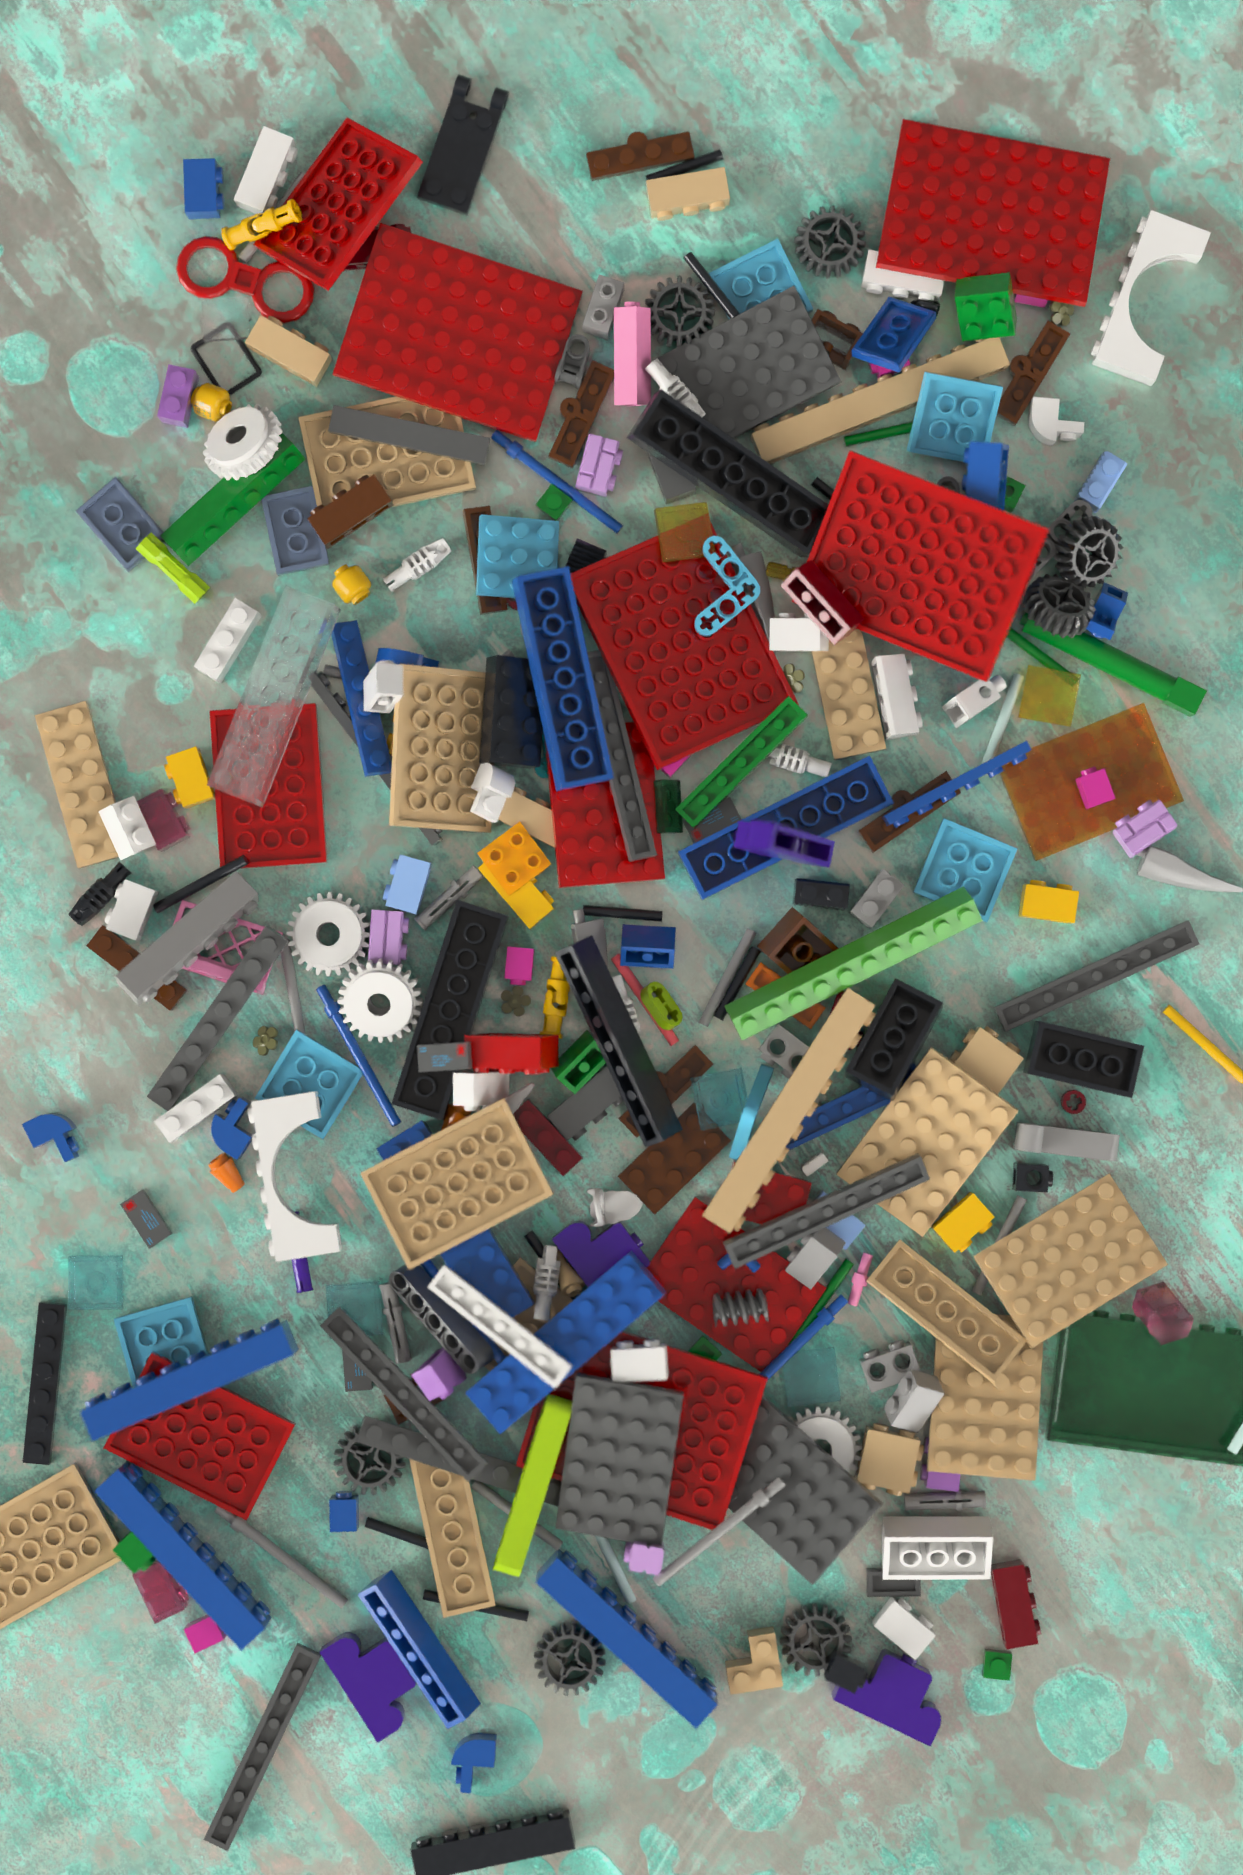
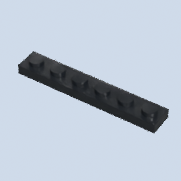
M39 1302L22 1463L51 1464L67 1304Z

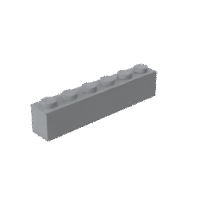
M235 871L116 974L117 984L138 1006L144 1001L148 1003L157 995V990L164 983L169 985L176 979L179 970L184 966L186 968L190 967L198 959L197 955L203 949L209 950L217 943L218 936L224 931L226 933L230 932L238 924L237 920L242 915L252 913L258 906V893Z

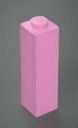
M624 302V307L614 308L615 405L646 406L651 400V375L645 370L651 363V308L640 307V302Z

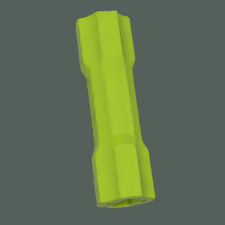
M152 532L136 547V550L150 563L157 565L177 584L179 590L194 604L211 588L196 573L189 571L169 552L167 546Z

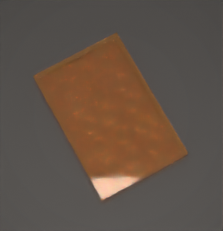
M1144 703L1035 746L1026 753V760L1014 766L1012 762H1009L1002 766L1004 771L999 773L1035 861L1116 829L1115 823L1126 815H1129L1130 818L1140 813L1137 808L1149 800L1152 803L1160 800L1165 808L1184 801ZM1095 766L1097 771L1105 768L1116 799L1086 809L1075 779L1082 777L1081 771Z

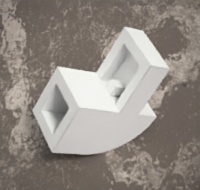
M1033 397L1029 402L1028 425L1032 435L1039 442L1053 446L1057 436H1060V440L1075 441L1076 438L1081 437L1084 433V422L1058 420L1060 399Z
M490 763L480 764L471 786L478 793L470 812L492 823L497 822L506 798L512 797L515 786L514 776Z

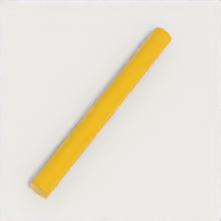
M1170 1004L1162 1011L1240 1083H1243V1070Z

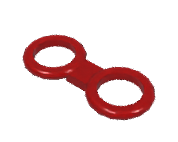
M204 236L193 239L183 247L178 256L176 271L179 282L187 292L198 298H216L224 295L231 289L252 296L254 306L263 317L268 319L269 316H272L282 323L298 320L308 312L313 303L315 289L312 281L278 261L266 265L263 269L240 263L235 251L229 250L224 241L217 237ZM213 248L222 252L227 258L228 271L224 280L218 285L201 287L190 279L187 271L188 262L198 250ZM281 272L291 273L301 281L304 289L303 298L299 305L286 312L275 311L268 307L262 295L263 286L267 279Z

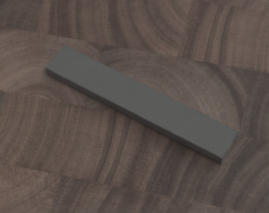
M336 405L333 406L328 430L332 434L485 465L490 443L489 437Z

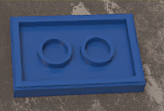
M888 297L851 350L852 357L900 372L936 320V312Z

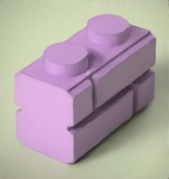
M594 434L588 435L575 485L577 490L607 497L608 490H614L617 478L616 475H612L614 466H620L624 451L619 449V441Z
M1151 800L1145 802L1137 808L1140 813L1132 818L1126 815L1115 823L1117 828L1112 833L1120 845H1122L1129 858H1133L1178 826L1160 800L1152 803Z
M371 910L368 960L371 959L373 964H377L379 958H382L383 964H388L389 960H393V965L402 964V960H407L408 945L403 944V934H408L409 918H405V912Z
M626 1541L624 1562L629 1563L630 1571L642 1573L645 1570L647 1574L653 1575L661 1573L664 1556L663 1542L661 1546L655 1544L648 1546L644 1542L634 1541L632 1543Z

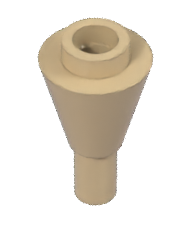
M557 1249L556 1261H561L558 1278L561 1295L575 1297L583 1291L582 1288L585 1286V1282L572 1266L567 1263L562 1252Z

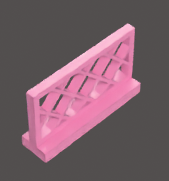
M182 900L174 924L183 917L186 908L192 910L197 904ZM238 919V924L233 929L239 926L246 927L251 937L237 943L230 931L228 933L234 945L219 951L215 944L216 954L206 958L199 953L197 955L198 959L190 967L186 968L184 966L182 969L226 983L240 963L233 966L225 963L222 955L237 949L241 959H243L244 956L239 947L251 941L255 942L265 927ZM252 930L258 931L259 933L254 935ZM220 957L222 962L215 961L214 959ZM272 966L256 987L254 993L264 994Z

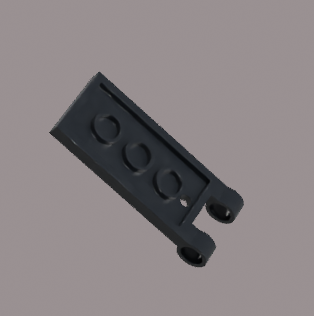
M459 74L456 78L452 96L417 198L468 216L508 101L509 91L496 87L489 109L466 102L472 78ZM473 112L477 114L475 119L469 117Z

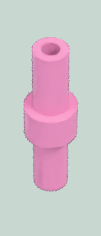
M863 1252L858 1270L853 1274L851 1280L853 1286L848 1299V1304L858 1306L863 1287L867 1286L866 1281L869 1278L867 1274L873 1258L871 1254Z

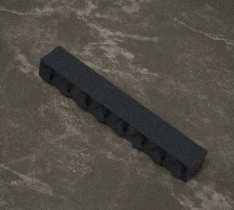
M593 936L586 937L555 952V956L644 1146L648 1147L662 1142L683 1130Z

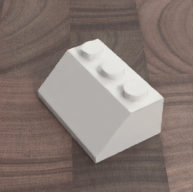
M905 654L875 656L871 666L885 740L917 735L919 728H922L923 725L921 714L915 711L914 702L918 701L916 687L911 686L909 676L913 675L911 661L906 660Z

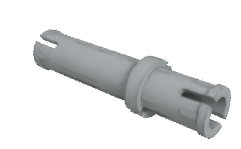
M474 865L471 866L457 881L453 880L450 882L451 886L414 919L426 931L457 900L462 897L466 898L468 896L467 892L484 876ZM466 881H469L456 894L451 896L458 888H460V886H462ZM446 899L448 900V901H447L445 904H443L435 913H433L432 915H430V914H431L439 905H441Z
M390 1282L380 1284L379 1288L384 1305L382 1312L387 1318L395 1363L411 1361L412 1357L401 1313L404 1310L403 1305L399 1303L398 1294L393 1290Z
M959 1489V1492L905 1493V1511L956 1508V1511H962V1508H986L985 1491L961 1492V1489ZM942 1500V1501H938V1502H920V1501Z

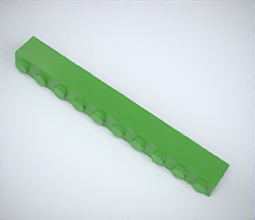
M961 887L725 1005V1009L743 1041L983 920L974 899L964 887Z

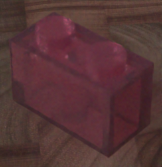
M161 788L137 801L158 851L163 852L190 837L187 831L191 828L184 815L179 817L175 809L178 804L172 792L167 793L166 790Z
M1164 1282L1137 1290L1132 1309L1135 1315L1148 1328L1151 1335L1161 1345L1188 1337L1194 1318Z
M158 1560L144 1572L139 1569L135 1574H132L155 1624L183 1611L187 1607L189 1597L186 1590L179 1586L174 1577Z

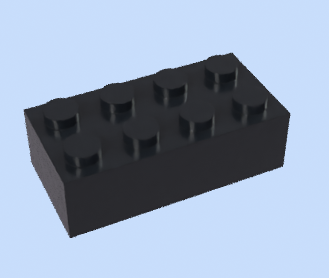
M503 655L487 657L479 764L490 763L498 766L528 769L540 767L543 726L528 658Z
M895 978L845 1071V1077L893 1101L943 1009V1002Z
M1035 1021L1023 1073L1132 1098L1144 1046Z

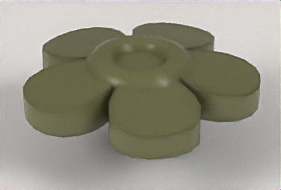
M1052 301L1049 307L1053 312L1050 317L1051 322L1067 326L1070 323L1069 315L1074 313V306Z
M786 664L783 673L791 689L795 693H799L803 690V684L800 681L805 678V674L801 669L795 671L793 664Z
M520 986L513 987L512 993L509 990H504L501 994V999L508 1002L502 1005V1011L508 1014L513 1010L515 1016H522L525 1010L521 1005L529 1006L531 998L528 995L522 996L523 988Z
M266 1026L260 1027L258 1030L260 1037L257 1036L253 1039V1047L258 1048L259 1055L266 1056L269 1049L275 1050L278 1046V1041L274 1039L278 1035V1030L274 1027L269 1029Z

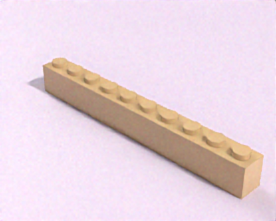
M999 337L975 340L976 344L968 347L965 344L959 345L950 350L951 354L941 357V354L934 355L926 359V364L918 367L916 364L909 365L901 370V374L892 376V374L884 375L877 379L878 383L871 386H868L867 383L859 385L852 389L853 393L846 396H843L842 393L834 395L828 399L826 404L821 406L818 403L809 405L803 409V413L796 416L793 413L784 415L779 418L778 423L771 426L769 423L759 425L754 428L755 432L751 434L750 438L756 454L769 464H773L917 406L924 371L973 381H980L1007 370L1010 362Z
M849 988L845 990L702 1214L703 1217L728 1233H731L733 1229L739 1230L746 1219L742 1216L747 1206L752 1209L760 1197L757 1190L762 1183L767 1186L775 1172L771 1168L776 1161L781 1163L787 1155L789 1149L785 1146L791 1138L797 1139L804 1126L800 1125L805 1115L809 1118L818 1106L814 1102L819 1093L824 1095L833 1081L829 1077L834 1070L839 1072L845 1064L847 1058L843 1055L848 1048L853 1050L859 1042L861 1035L857 1033L863 1025L868 1027L876 1015L872 1011L875 1007L873 1003Z

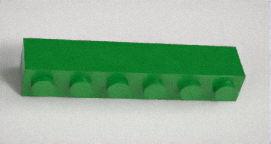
M283 433L279 435L282 439L277 446L279 449L275 451L273 458L270 459L266 466L256 473L248 475L247 478L239 477L238 480H235L231 477L230 480H226L223 477L160 535L187 566H190L305 460L301 452Z

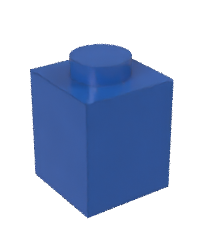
M337 1491L336 1495L331 1496L329 1500L330 1532H357L359 1528V1495H352V1491Z

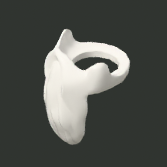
M602 1188L587 1190L593 1196V1201L590 1204V1214L595 1221L590 1224L591 1227H601L606 1224H615L629 1220L640 1212L643 1205L640 1198L630 1191L611 1190L603 1192Z

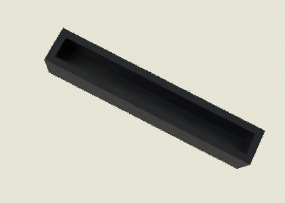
M562 1808L549 1810L546 1815L542 1816L527 1814L518 1821L510 1822V1819H503L495 1822L494 1826L474 1825L469 1827L468 1831L458 1833L457 1830H450L442 1833L441 1837L431 1838L430 1835L417 1838L416 1842H412L410 1851L415 1875H453L575 1849L576 1841L569 1810L563 1811Z

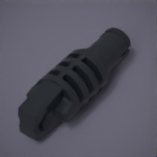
M118 862L104 879H97L90 886L85 894L79 898L68 915L77 924L83 926L115 896V889L131 872L121 862Z

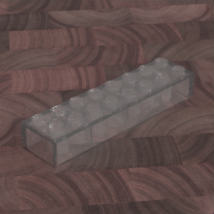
M285 586L207 786L263 808L310 690L314 674L317 672L341 609L335 604Z

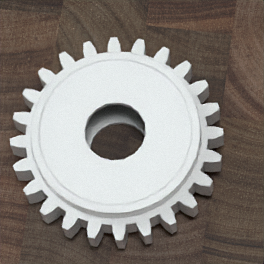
M248 404L246 407H238V409L223 416L213 426L210 434L207 435L208 440L204 443L207 449L203 451V454L206 456L204 461L219 478L225 477L226 480H230L231 477L235 480H238L239 477L247 478L248 475L256 473L266 466L270 459L273 458L275 451L279 449L277 447L278 443L282 441L279 435L283 433V430L280 428V421L266 406L261 408L259 404H256L254 407Z
M328 892L327 898H323V895L318 893L316 901L308 897L309 905L305 906L300 903L299 907L302 911L300 913L293 911L292 914L296 917L295 922H288L293 927V931L287 932L288 936L293 937V941H290L288 946H295L296 948L291 953L292 956L300 955L301 958L297 963L299 965L305 962L308 963L307 971L315 967L316 975H320L322 970H325L326 976L331 977L332 970H335L336 974L340 976L342 968L350 972V964L353 963L358 966L360 963L357 959L358 956L366 957L365 952L362 951L363 947H369V943L365 942V940L370 937V933L366 932L365 928L370 927V923H364L363 921L367 914H359L360 904L354 907L351 906L353 899L349 897L344 902L343 894L340 893L336 899L333 898L332 892ZM328 923L335 924L340 931L339 940L331 946L324 945L319 938L321 927Z
M379 958L377 964L374 965L370 959L367 962V967L359 963L357 966L358 972L351 969L348 974L350 978H344L342 983L345 986H341L338 992L344 995L340 996L337 1000V1003L344 1005L340 1007L339 1014L346 1013L343 1022L352 1023L350 1027L351 1032L356 1028L360 1030L358 1037L361 1038L364 1034H367L368 1041L370 1042L373 1037H378L379 1043H382L384 1037H387L392 1042L395 1034L399 1038L403 1037V1029L407 1032L411 1031L412 1025L410 1023L417 1024L419 1018L415 1015H420L422 1008L418 1006L423 1003V998L417 996L421 994L422 988L414 987L418 982L417 978L410 980L411 971L408 970L403 973L401 971L403 966L401 963L395 968L393 967V960H389L388 964L384 965L382 958ZM376 993L384 994L390 1000L391 1005L387 1008H378L371 1002L370 996Z
M819 1405L815 1407V1412H810L809 1408L806 1407L805 1415L802 1416L798 1411L795 1413L797 1419L793 1422L812 1440L824 1439L830 1443L828 1454L848 1472L850 1469L857 1471L858 1467L854 1464V1460H861V1456L856 1454V1451L862 1450V1445L855 1443V1441L860 1439V1435L852 1434L856 1427L854 1424L847 1426L849 1422L847 1416L840 1419L841 1412L836 1410L834 1414H831L830 1407L828 1406L824 1412H821Z

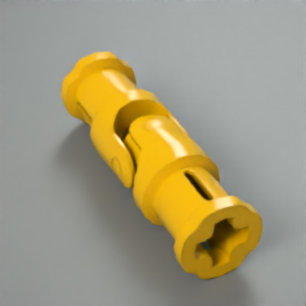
M290 199L283 206L278 208L271 207L264 213H257L244 218L238 225L230 228L227 226L223 227L221 235L229 250H234L238 244L261 239L272 231L282 230L283 226L294 221L296 223L301 222L302 213L296 201Z
M551 956V961L553 962L551 977L547 979V992L543 1006V1014H545L543 1030L539 1034H559V1038L563 1039L561 1028L563 1017H566L570 986L557 958ZM552 1003H558L559 1005L555 1008Z

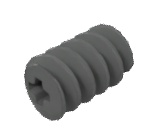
M760 1288L756 1289L755 1296L752 1295L750 1289H747L744 1298L739 1290L735 1291L733 1299L729 1292L724 1293L723 1300H721L718 1293L713 1295L712 1309L715 1328L718 1319L721 1320L724 1327L727 1326L728 1318H731L734 1325L738 1324L739 1317H742L744 1323L748 1324L750 1316H753L755 1322L759 1323L761 1314H763L766 1321H769L766 1295L763 1294Z

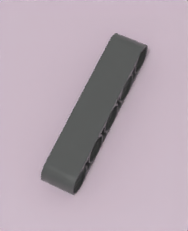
M405 1264L390 1273L389 1282L393 1290L462 1370L468 1374H474L493 1361V1349L467 1318L428 1288L433 1279L420 1265L409 1270Z

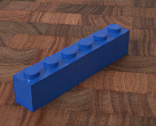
M390 1570L374 1579L357 1595L446 1728L449 1729L466 1720L481 1704L393 1571Z

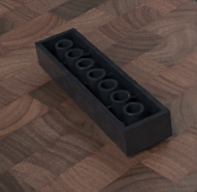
M662 389L657 391L627 438L798 556L809 555L829 504Z
M460 900L456 901L396 1087L392 1105L444 1120L453 1094V1073H458L460 1070L419 1072L417 1045L464 1042V1035L472 1034L509 916Z

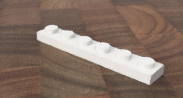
M447 1265L442 1267L428 1286L430 1290L553 1388L558 1387L573 1367V1365Z

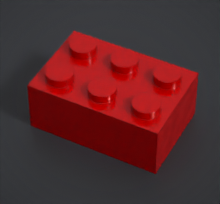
M479 1033L464 1035V1042H471L472 1068H474V1073L499 1071V1074L524 1072V1074L536 1075L549 1073V1068L559 1067V1034Z
M733 1160L731 1169H732V1167L734 1166V1164L736 1163L735 1160ZM775 1172L767 1186L763 1183L757 1190L760 1197L752 1209L747 1206L742 1216L746 1218V1221L761 1225L807 1204L812 1182Z

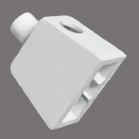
M998 674L988 682L978 680L953 697L942 708L954 726L958 728L1000 699L999 692L1004 690L1007 685Z

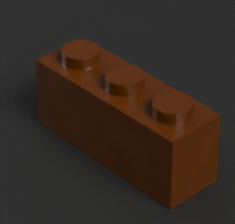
M374 474L370 477L365 475L359 478L354 483L356 485L348 492L346 490L338 492L333 496V502L327 506L319 505L310 512L311 516L307 519L327 549L394 505Z

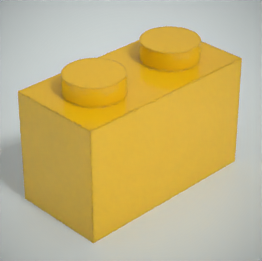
M195 746L166 756L168 763L164 764V768L169 780H174L176 789H173V794L178 805L182 804L184 808L188 809L215 799V792L200 748Z
M1030 880V884L1022 886L1018 916L1073 924L1076 918L1079 891H1073L1072 885L1057 884L1056 888L1046 887L1045 881Z
M969 1192L937 1220L931 1228L954 1253L957 1250L962 1252L972 1244L971 1238L976 1233L983 1234L993 1225L991 1220L994 1216L974 1193Z

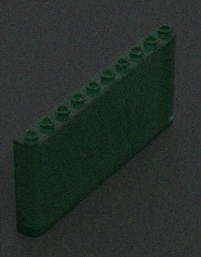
M1094 1310L1093 1314H1087L1058 1332L1045 1439L1047 1441L1243 1466V1445L1237 1455L1227 1449L1243 1423L1242 1329L1226 1327L1224 1332L1215 1330L1214 1325L1199 1324V1328L1188 1327L1189 1322L1173 1320L1171 1325L1162 1323L1161 1318L1146 1317V1321L1135 1320L1136 1315L1120 1313L1118 1318L1110 1317L1108 1311Z

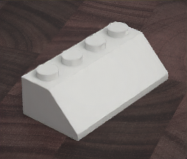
M990 1516L882 1517L883 1580L990 1579L993 1545Z

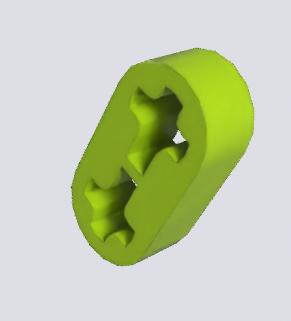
M651 982L641 990L640 996L643 1004L662 1029L671 1030L682 1022L683 1016L680 1008L661 983ZM654 992L656 997L654 998L651 993ZM669 1014L671 1019L669 1020L666 1015Z

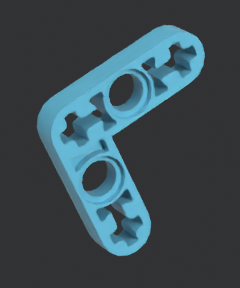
M719 536L707 538L703 544L702 552L730 590L695 618L694 628L702 636L714 634L753 603L760 594V585L726 541ZM710 542L714 545L717 543L721 545L719 552L723 557L726 553L730 555V557L723 560L720 566L716 563V561L720 560V557L716 553L710 554L708 552ZM733 562L738 566L739 572L735 577H729L725 574L724 566L726 563ZM743 584L746 586L753 585L754 590L752 593L754 596L746 595L740 601L744 605L740 606L737 598L731 595V593L735 591L736 596H738L744 590ZM723 600H730L734 603L735 609L732 614L726 615L721 612L720 603ZM714 608L717 616L724 621L719 623L717 618L711 624L712 630L709 631L707 628L702 630L700 628L702 624L701 618L704 617L707 620L712 617L714 613L710 610Z
M764 1064L760 1066L742 1112L729 1158L738 1160L750 1140L758 1111L774 1068Z

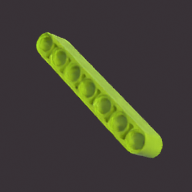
M547 1394L497 1550L493 1570L519 1577L571 1416L573 1402L571 1400Z

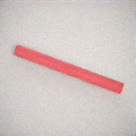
M618 953L611 958V961L670 1046L674 1045L679 1041L678 1037L672 1029L664 1030L656 1023L641 1000L642 985L628 966H620L621 955Z

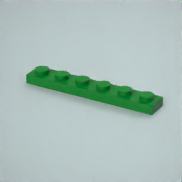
M788 696L675 810L695 829L808 715Z

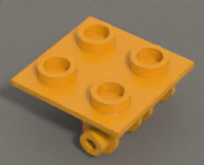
M520 821L477 853L508 896L551 865V862Z

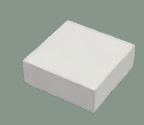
M819 1152L801 1165L800 1169L808 1177L827 1163L828 1159L822 1152Z

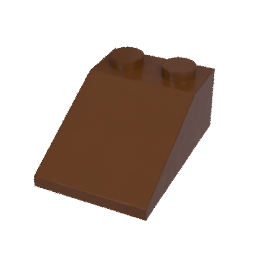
M793 907L757 945L762 952L787 974L839 949Z

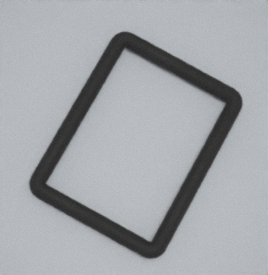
M225 323L191 346V352L211 383L220 387L196 348L227 328L230 330L256 370V373L229 389L228 392L231 395L258 378L262 371L233 325Z

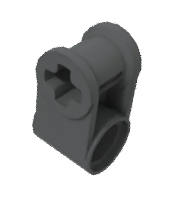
M575 334L568 338L556 370L555 382L563 381L575 385L577 389L580 388L590 355V345L585 336ZM574 343H582L585 346L582 354L577 355L571 352V347Z

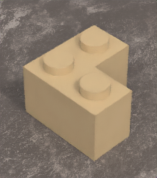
M774 1627L747 1630L751 1657L725 1661L730 1695L783 1687Z

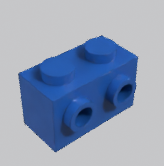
M215 158L183 159L184 207L188 219L220 218V210H224V195L219 193V183L224 182L223 168L218 166Z
M623 924L620 966L674 969L676 927Z

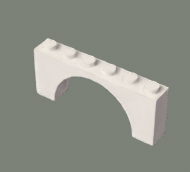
M1151 210L1146 218L1142 217L1136 230V232L1140 233L1137 242L1133 241L1127 254V257L1131 258L1128 267L1123 266L1118 278V281L1122 282L1119 292H1113L1109 302V306L1113 307L1110 316L1105 315L1100 326V331H1103L1100 341H1095L1090 354L1094 356L1092 365L1148 386H1152L1156 381L1165 356L1147 346L1138 336L1132 325L1129 315V295L1132 285L1142 272L1161 262L1181 260L1197 264L1204 253L1211 234L1209 231Z
M318 1091L251 1102L252 1107L248 1108L250 1124L254 1123L256 1134H252L254 1150H259L260 1160L256 1161L258 1176H263L264 1187H260L262 1203H267L268 1214H265L264 1218L266 1229H271L272 1240H269L271 1257L275 1256L276 1262L342 1251L339 1224L316 1223L296 1214L282 1199L275 1180L276 1158L285 1139L302 1124L322 1118Z

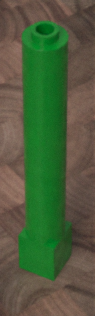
M1024 612L1019 624L1023 625L1021 631L1162 700L1163 704L1189 717L1196 714L1207 690L1179 676L1176 678L1085 632H1082L1081 635H1075L1073 638L1069 636L1061 638L1059 634L1052 636L1051 632L1047 630L1043 632L1042 627L1034 626L1035 621L1029 620V613Z

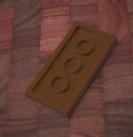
M694 1102L678 1117L683 1130L662 1142L648 1146L618 1175L623 1183L640 1198L654 1215L731 1141Z

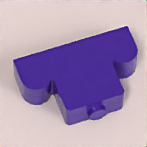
M750 820V822H738L734 848L762 856L830 868L835 841L776 823Z
M574 1221L552 1237V1241L588 1287L631 1250L646 1268L650 1265L649 1258L640 1248L644 1243L635 1232L630 1235L621 1222L612 1224L597 1237L591 1239L589 1226L585 1222Z
M345 1632L322 1646L319 1653L372 1736L379 1743L401 1727L405 1710L403 1705L395 1699L414 1688L416 1681L386 1637L361 1652L360 1638L352 1632Z
M882 1649L870 1676L862 1688H857L855 1694L835 1685L832 1691L834 1701L930 1747L942 1721L936 1705L927 1700L923 1701L933 1679L930 1671L917 1664V1659L914 1660L905 1653L900 1656L887 1649Z

